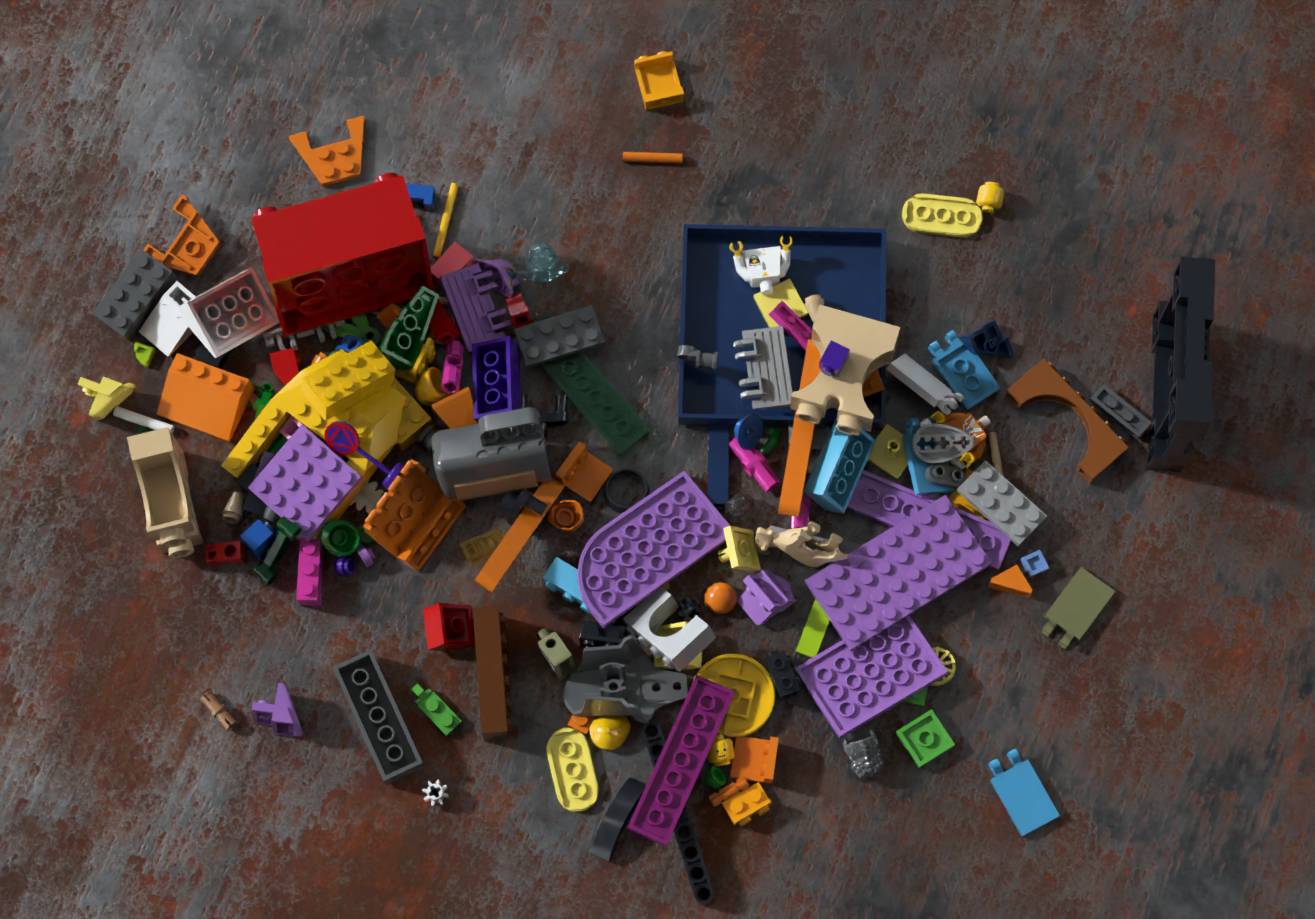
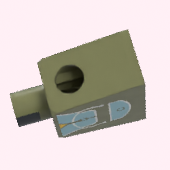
M544 628L536 634L539 639L538 646L559 680L571 674L574 669H577L572 654L556 632L550 634L547 628Z

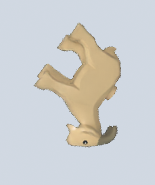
M813 521L809 522L807 527L791 528L778 534H774L771 527L767 529L759 527L756 531V547L758 552L763 555H770V551L767 550L768 548L777 547L797 561L811 567H819L825 563L844 560L848 556V554L840 552L838 547L843 538L837 534L832 533L829 540L818 541L812 537L820 532V525Z

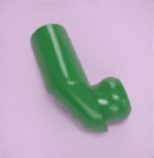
M774 426L767 430L766 434L770 438L759 449L765 456H768L777 446L781 436L780 430H777Z

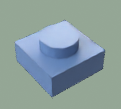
M1041 550L1021 558L1029 578L1049 570Z

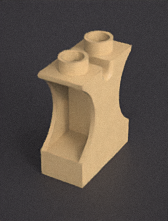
M819 304L812 327L811 341L817 347L821 358L831 340L850 349V353L838 377L834 375L827 376L820 371L811 384L801 390L792 392L790 409L797 411L796 417L807 423L819 424L821 418L825 417L827 409L835 408L838 410L836 428L839 431L849 435H860L862 429L871 432L874 415L865 404L862 387L866 379L875 370L892 362L900 327Z
M169 427L127 437L131 459L143 497L147 533L156 541L162 553H169L170 558H182L193 554V546L203 544V539L192 504L188 470L182 448Z

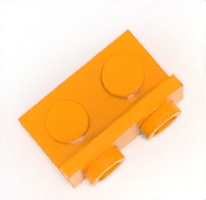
M759 782L722 803L734 826L738 824L740 826L746 825L751 821L750 817L757 813L759 816L765 814L770 810L769 806L772 805V801L767 797Z

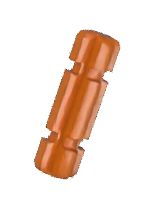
M741 777L736 780V783L732 782L721 788L719 793L711 794L709 799L712 805L718 806L722 803V800L726 801L740 793L739 790L743 791L749 788L746 778Z

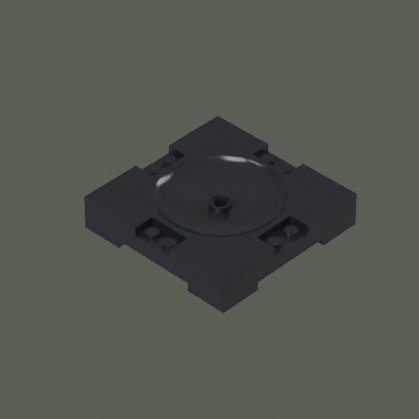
M1180 257L1173 274V292L1168 301L1158 302L1153 313L1151 353H1154L1152 425L1148 435L1147 470L1181 472L1191 456L1192 442H1199L1211 424L1213 361H1209L1210 326L1214 320L1215 259Z

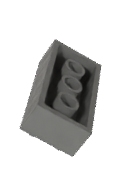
M140 249L92 314L130 342L162 296L178 279V276L171 269Z

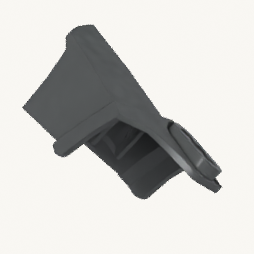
M630 635L623 638L619 645L584 648L580 667L574 669L570 674L563 690L562 699L567 709L574 716L632 715L637 722L649 723L656 710L686 699L688 694L687 677L683 673L655 667L646 652L638 644L636 637ZM655 688L660 689V691H658V692H655V691H653V690H654Z

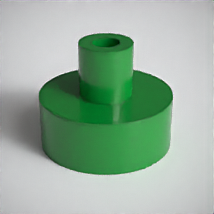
M713 766L705 772L706 779L703 782L706 787L712 786L718 789L726 783V777L719 767Z

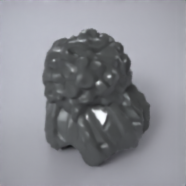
M872 730L869 731L867 736H859L851 741L845 738L843 742L844 751L852 762L851 769L859 778L867 779L877 776L884 766L883 757H881L878 747L879 743Z

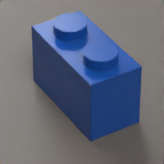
M258 519L240 537L246 547L261 561L267 556V549L274 543L276 533L269 523L265 522L263 524Z

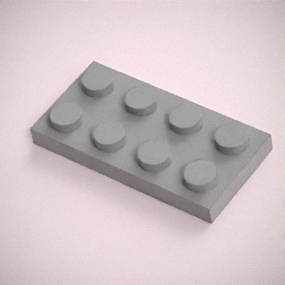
M986 460L957 489V492L1018 547L1047 517L1044 512Z

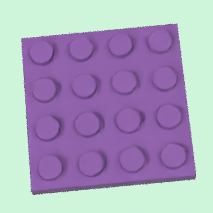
M301 424L248 488L281 518L285 516L291 522L299 524L302 527L300 535L306 541H310L363 477L307 427Z

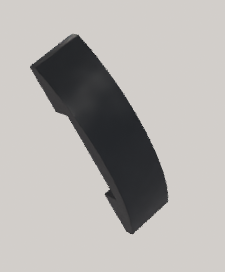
M631 777L624 783L600 824L590 853L610 862L619 845L617 841L635 806L638 805L646 784Z

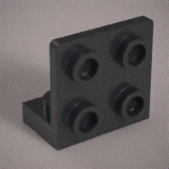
M584 621L582 634H579L580 647L619 645L625 635V626L608 624L603 628L598 622Z

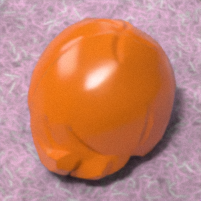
M563 500L549 509L547 519L559 530L570 532L580 528L584 521V512L582 506L577 501Z

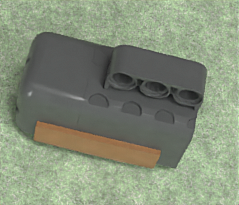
M527 407L485 415L478 420V424L441 430L432 436L434 469L441 493L446 498H457L458 501L508 493V491L513 492L538 487V483L552 480L540 413L535 408Z

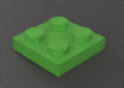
M932 709L896 731L897 736L918 768H921L955 746Z

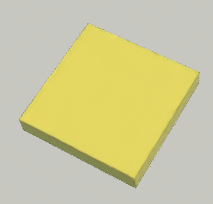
M791 279L772 286L773 293L770 295H762L761 292L753 295L769 328L779 326L768 314L781 301L799 318L808 315V311Z

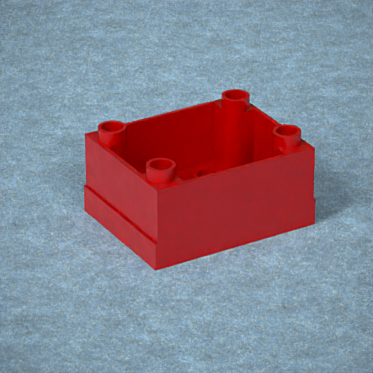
M385 173L378 176L372 184L279 210L276 207H264L254 213V217H251L263 257L261 262L284 337L384 309L391 303L397 305L408 302L421 286L434 291L426 238L419 217H416L403 175L398 176L396 173Z

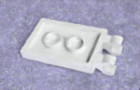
M906 354L891 362L886 369L933 407H939L946 415L951 413L947 404L951 409L955 410L958 408V405L954 398L960 402L964 399L962 394L952 393L953 391Z

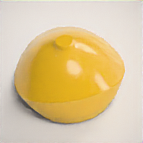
M598 716L590 725V736L598 748L613 750L624 743L630 732L631 725L626 716Z

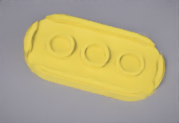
M916 194L905 202L902 218L905 225L916 233L967 238L977 233L980 229L983 214L980 207L974 201L967 198Z
M559 729L552 735L546 746L556 795L560 804L565 809L572 812H583L595 804L599 795L598 782L588 741L582 733L575 729Z

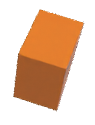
M1018 565L991 578L988 586L992 589L1028 599L1032 593V588Z

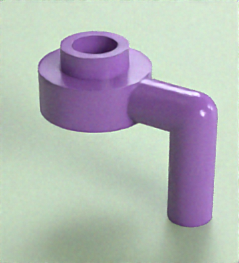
M360 542L356 551L368 568L374 564L373 559L375 556L369 547L365 549Z

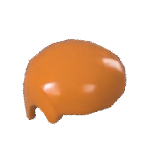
M714 583L707 588L704 594V602L712 612L727 614L734 609L737 603V593L727 583Z

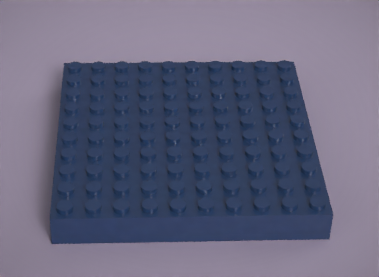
M684 224L680 346H693L703 353L714 354V352H718L716 370L708 367H699L698 369L695 368L696 361L680 359L678 425L713 424L735 426L740 419H744L750 414L759 415L763 427H789V425L794 423L796 410H792L790 407L753 410L752 400H759L760 398H741L742 392L759 390V385L750 387L739 386L740 380L748 378L746 361H754L755 359L737 360L735 358L737 353L753 351V347L735 348L733 343L743 339L742 331L769 328L753 298V295L761 292L760 287L752 288L750 283L744 281L736 272L733 259L735 254L729 248L731 243L735 251L739 249L738 241L743 244L742 251L777 246L783 249L780 238L783 236L782 242L787 245L790 243L791 236L792 244L789 246L791 250L790 267L786 275L780 278L779 283L791 279L803 304L806 303L805 298L820 294L821 298L824 299V306L886 323V229ZM808 313L807 316L801 319L812 329L814 323ZM784 331L792 392L800 389L806 351ZM884 365V366L878 368V370H879L881 379H882L883 384H884V387H885V365ZM885 389L864 397L866 406L874 415L871 430L884 429ZM835 408L827 409L825 417L821 418L820 423L815 424L814 428H826V425H830L831 428L837 418L838 410Z

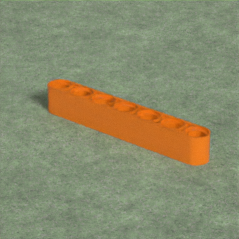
M553 477L551 481L541 483L533 496L548 504L545 511L540 516L525 506L474 580L476 583L491 593L493 592L565 485Z

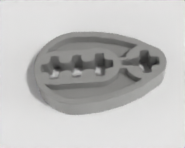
M944 424L924 425L915 432L912 439V449L915 455L926 463H940L953 460L962 456L973 446V439L970 435L958 428ZM931 437L934 441H941V437H944V441H948V445H945L944 449H941L940 445H936L933 450L931 446H924L923 450H921L920 446H917L916 443L920 441V438L928 442L931 440ZM964 437L969 443L962 449V445L953 444V442L960 441Z

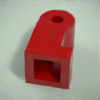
M521 293L514 294L510 298L505 297L514 329L532 324L529 310L524 303ZM520 317L526 318L524 322H515Z
M241 541L217 543L205 547L206 564L208 565L247 564L246 545Z

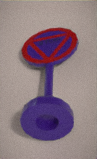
M336 421L326 427L324 433L325 441L334 452L340 455H350L357 451L388 474L383 481V486L386 489L400 475L404 465L397 463L390 470L360 448L359 435L351 425L346 422Z

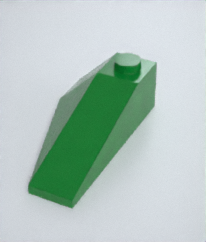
M424 286L418 289L386 331L380 347V351L391 365L401 371L413 369L419 357L439 294Z

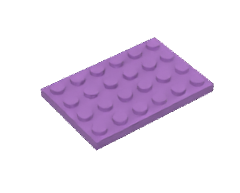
M910 616L851 652L844 641L841 640L795 668V672L799 675L804 686L839 739L948 675V671Z

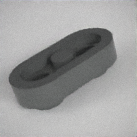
M933 463L925 470L927 481L937 486L956 489L966 479L963 470L956 466Z

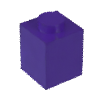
M831 340L819 361L821 372L827 376L834 375L838 377L849 357L850 349Z

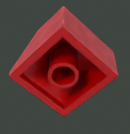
M437 603L423 609L428 650L449 651L475 646L471 605Z

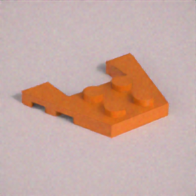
M363 115L346 120L351 139L311 149L306 131L289 136L290 142L307 163L322 187L361 176L365 125Z
M182 194L172 209L186 218L188 222L165 254L149 244L146 245L144 251L169 269L199 276L221 245V242L187 197Z

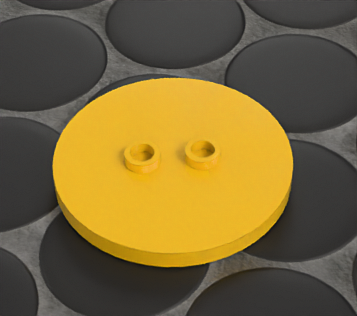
M724 654L709 660L697 672V675L735 692L716 735L724 734L725 738L745 737L759 730L768 721L774 708L775 688L770 674L758 661L741 654Z

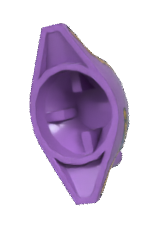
M476 259L474 264H479L480 274L490 270L493 272L490 278L484 279L486 283L496 282L498 287L493 290L509 298L512 297L513 287L520 284V279L516 277L517 272L513 264L503 259Z

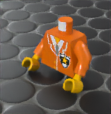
M937 411L930 417V419L933 418L937 421L935 424H944L958 428L972 437V448L962 456H959L960 462H967L966 468H969L973 462L981 458L986 447L985 440L987 435L984 430L991 426V422L986 415L976 421L971 413L966 415L964 413H950L946 415ZM964 437L960 441L953 442V444L962 445V449L969 443Z

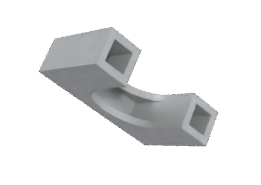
M661 587L645 598L623 618L627 624L625 629L630 635L637 636L638 641L645 648L649 646L650 651L657 658L661 656L662 661L669 668L674 667L680 672L717 637L710 626L697 615L677 633L667 637L657 636L660 625L679 608L673 596Z

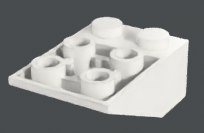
M178 281L162 296L139 330V333L168 358L193 333L187 326L178 306L196 296Z

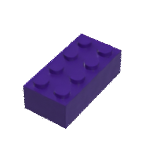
M510 336L472 344L474 419L478 422L485 415L521 409L519 345Z

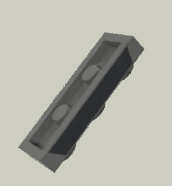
M1105 384L1090 398L1094 405L1137 440L1152 423Z

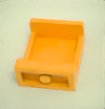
M662 51L657 55L641 56L634 60L645 110L684 102V91L680 85L672 51Z

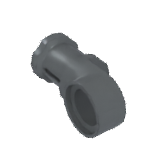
M688 345L678 347L677 357L679 359L696 361L695 368L698 369L699 367H708L716 370L718 352H714V354L703 353L701 350Z

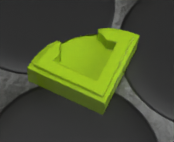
M135 342V355L138 361L148 368L156 350L154 347Z

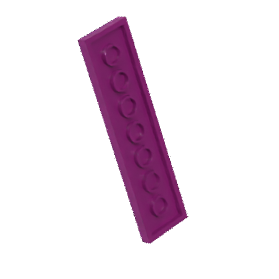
M696 674L629 822L628 830L665 847L667 846L735 694L734 691Z

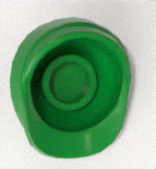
M330 520L324 524L320 532V538L325 548L337 557H345L352 554L360 543V534L357 527L347 520Z

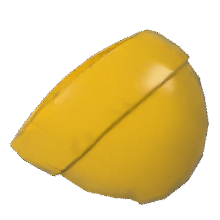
M430 367L422 373L414 389L417 400L428 407L450 395L441 389L443 375L435 367Z

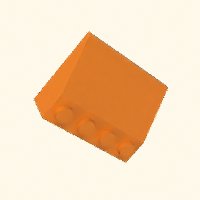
M177 353L167 373L157 415L230 442L255 387L247 378Z

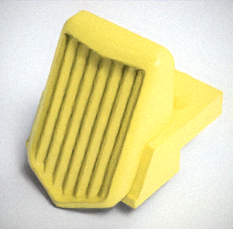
M80 377L78 385L83 388L82 392L95 398L89 412V416L95 420L104 419L116 406L131 395L136 388L135 384H122L106 377L102 378L100 384Z

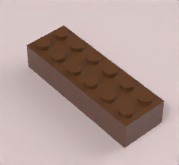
M498 606L473 608L482 736L484 741L510 739V733H513V721L511 716H508V712H512L510 695H507V691H510V680L508 674H505V671H509L507 654H504V650H507V639L505 633H502V630H506L504 613L499 611Z

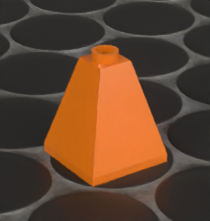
M469 387L431 405L432 412L448 429L477 424L474 419V406Z

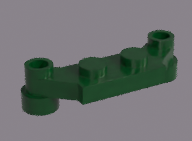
M285 516L277 522L276 526L280 529L274 536V543L266 551L267 556L264 562L257 563L252 570L261 578L260 581L266 586H269L276 579L278 573L273 568L282 560L291 541L302 530L299 524L291 522Z

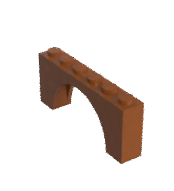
M1044 359L1006 391L1005 396L1018 410L1034 402L1054 401L1069 407L1081 418L1088 434V449L1085 457L1075 470L1089 484L1120 459L1129 448L1126 440L1114 433L1110 423L1103 421L1098 416V411L1093 406L1089 407L1084 401L1085 399L1078 391L1075 392L1070 387L1069 381L1056 372L1054 365L1046 362Z

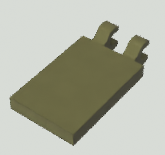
M1080 567L1044 617L1049 621L1041 633L1048 637L1055 626H1057L1066 633L1058 644L1063 649H1066L1073 638L1079 642L1115 593V590Z

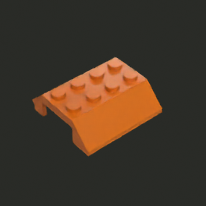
M411 459L400 471L401 475L397 476L388 488L389 491L385 492L376 504V509H373L368 515L363 528L369 536L391 555L419 572L466 505L462 501H458L457 498L450 499L444 497L439 485L425 473L426 469L420 463Z

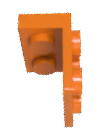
M579 441L555 475L556 480L565 485V487L586 501L592 502L613 473V469L588 453L586 445Z
M744 736L736 737L734 746L735 757L732 760L730 777L734 779L745 777L748 781L772 784L779 738L770 736V740Z

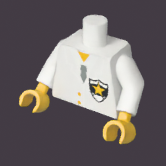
M783 236L780 238L783 249L777 246L742 251L743 244L738 241L739 249L736 251L733 249L732 243L729 246L730 250L735 254L733 259L736 272L744 281L749 282L752 288L760 287L762 295L772 294V285L779 284L780 278L786 275L790 267L791 250L789 246L792 244L791 236L790 243L787 245L782 242Z

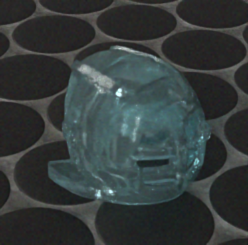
M538 243L530 246L525 261L527 271H518V276L528 281L547 282L565 274L570 269L569 263L560 266V258L550 243Z

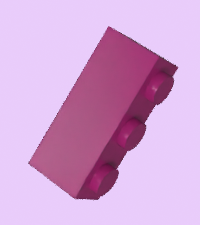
M300 539L296 597L300 606H321L324 545L321 539H311L310 541Z

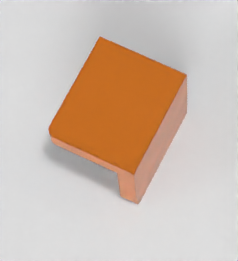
M391 303L376 315L386 331L402 312V309Z

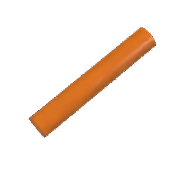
M623 152V162L682 164L683 154Z

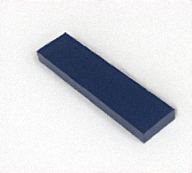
M708 424V500L713 506H728L729 425Z

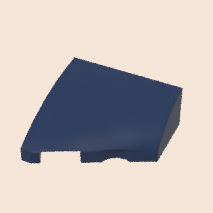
M991 320L960 337L965 347L973 355H1015L1008 338H1003L996 320Z

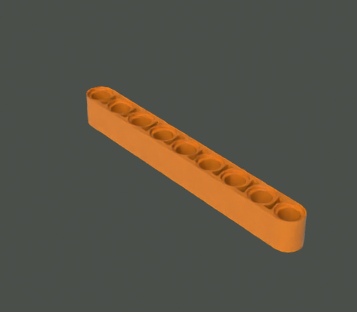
M808 339L799 390L811 384L821 371L819 369L821 355L811 339ZM796 412L778 514L799 517L815 425L798 419Z

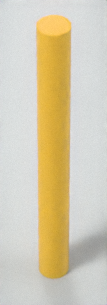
M451 183L432 256L435 259H439L442 254L459 187L457 183Z

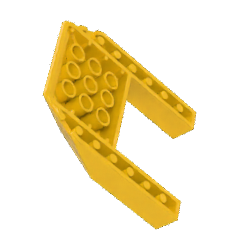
M341 349L303 369L269 401L221 466L236 478H239L253 463L257 465L264 452H267L280 435L279 431L291 415L324 440V433L328 425L336 421L346 422L357 431L360 439L359 447L382 463L397 443L398 429L402 420V409L405 405L406 397L389 385L325 421L302 393V378L347 354V352ZM357 451L345 456L349 458L347 464L359 473L363 479L325 523L333 519L339 520L378 468ZM322 527L313 536L315 539H321L320 532Z

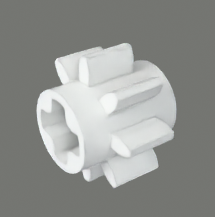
M439 780L436 781V784L428 781L429 787L422 789L428 795L424 798V801L431 800L432 807L435 806V803H440L443 806L442 800L449 798V795L444 793L448 788L447 785L441 787ZM434 789L439 791L440 796L437 798L432 793Z

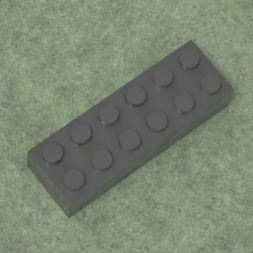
M370 649L333 666L332 668L386 785L391 784L425 768L372 650Z

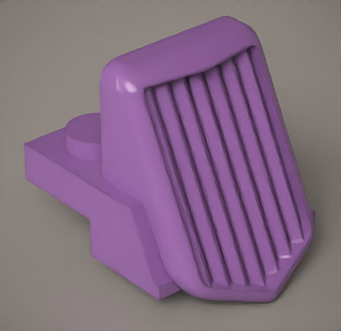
M761 570L757 575H748L743 580L747 585V590L737 600L741 608L756 625L764 624L778 612H783L796 602L791 583L784 578L774 575L770 570Z
M278 683L275 705L264 700L253 702L252 716L254 724L272 726L273 734L303 736L304 733L301 729L290 691L284 683Z

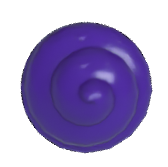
M349 556L340 557L334 562L333 567L339 575L349 576V574H353L355 571V561Z

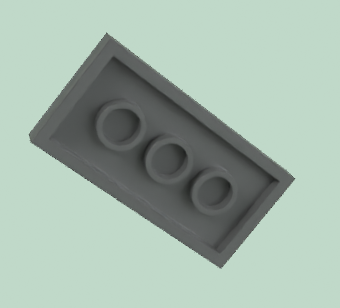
M592 305L514 329L527 368L605 344Z

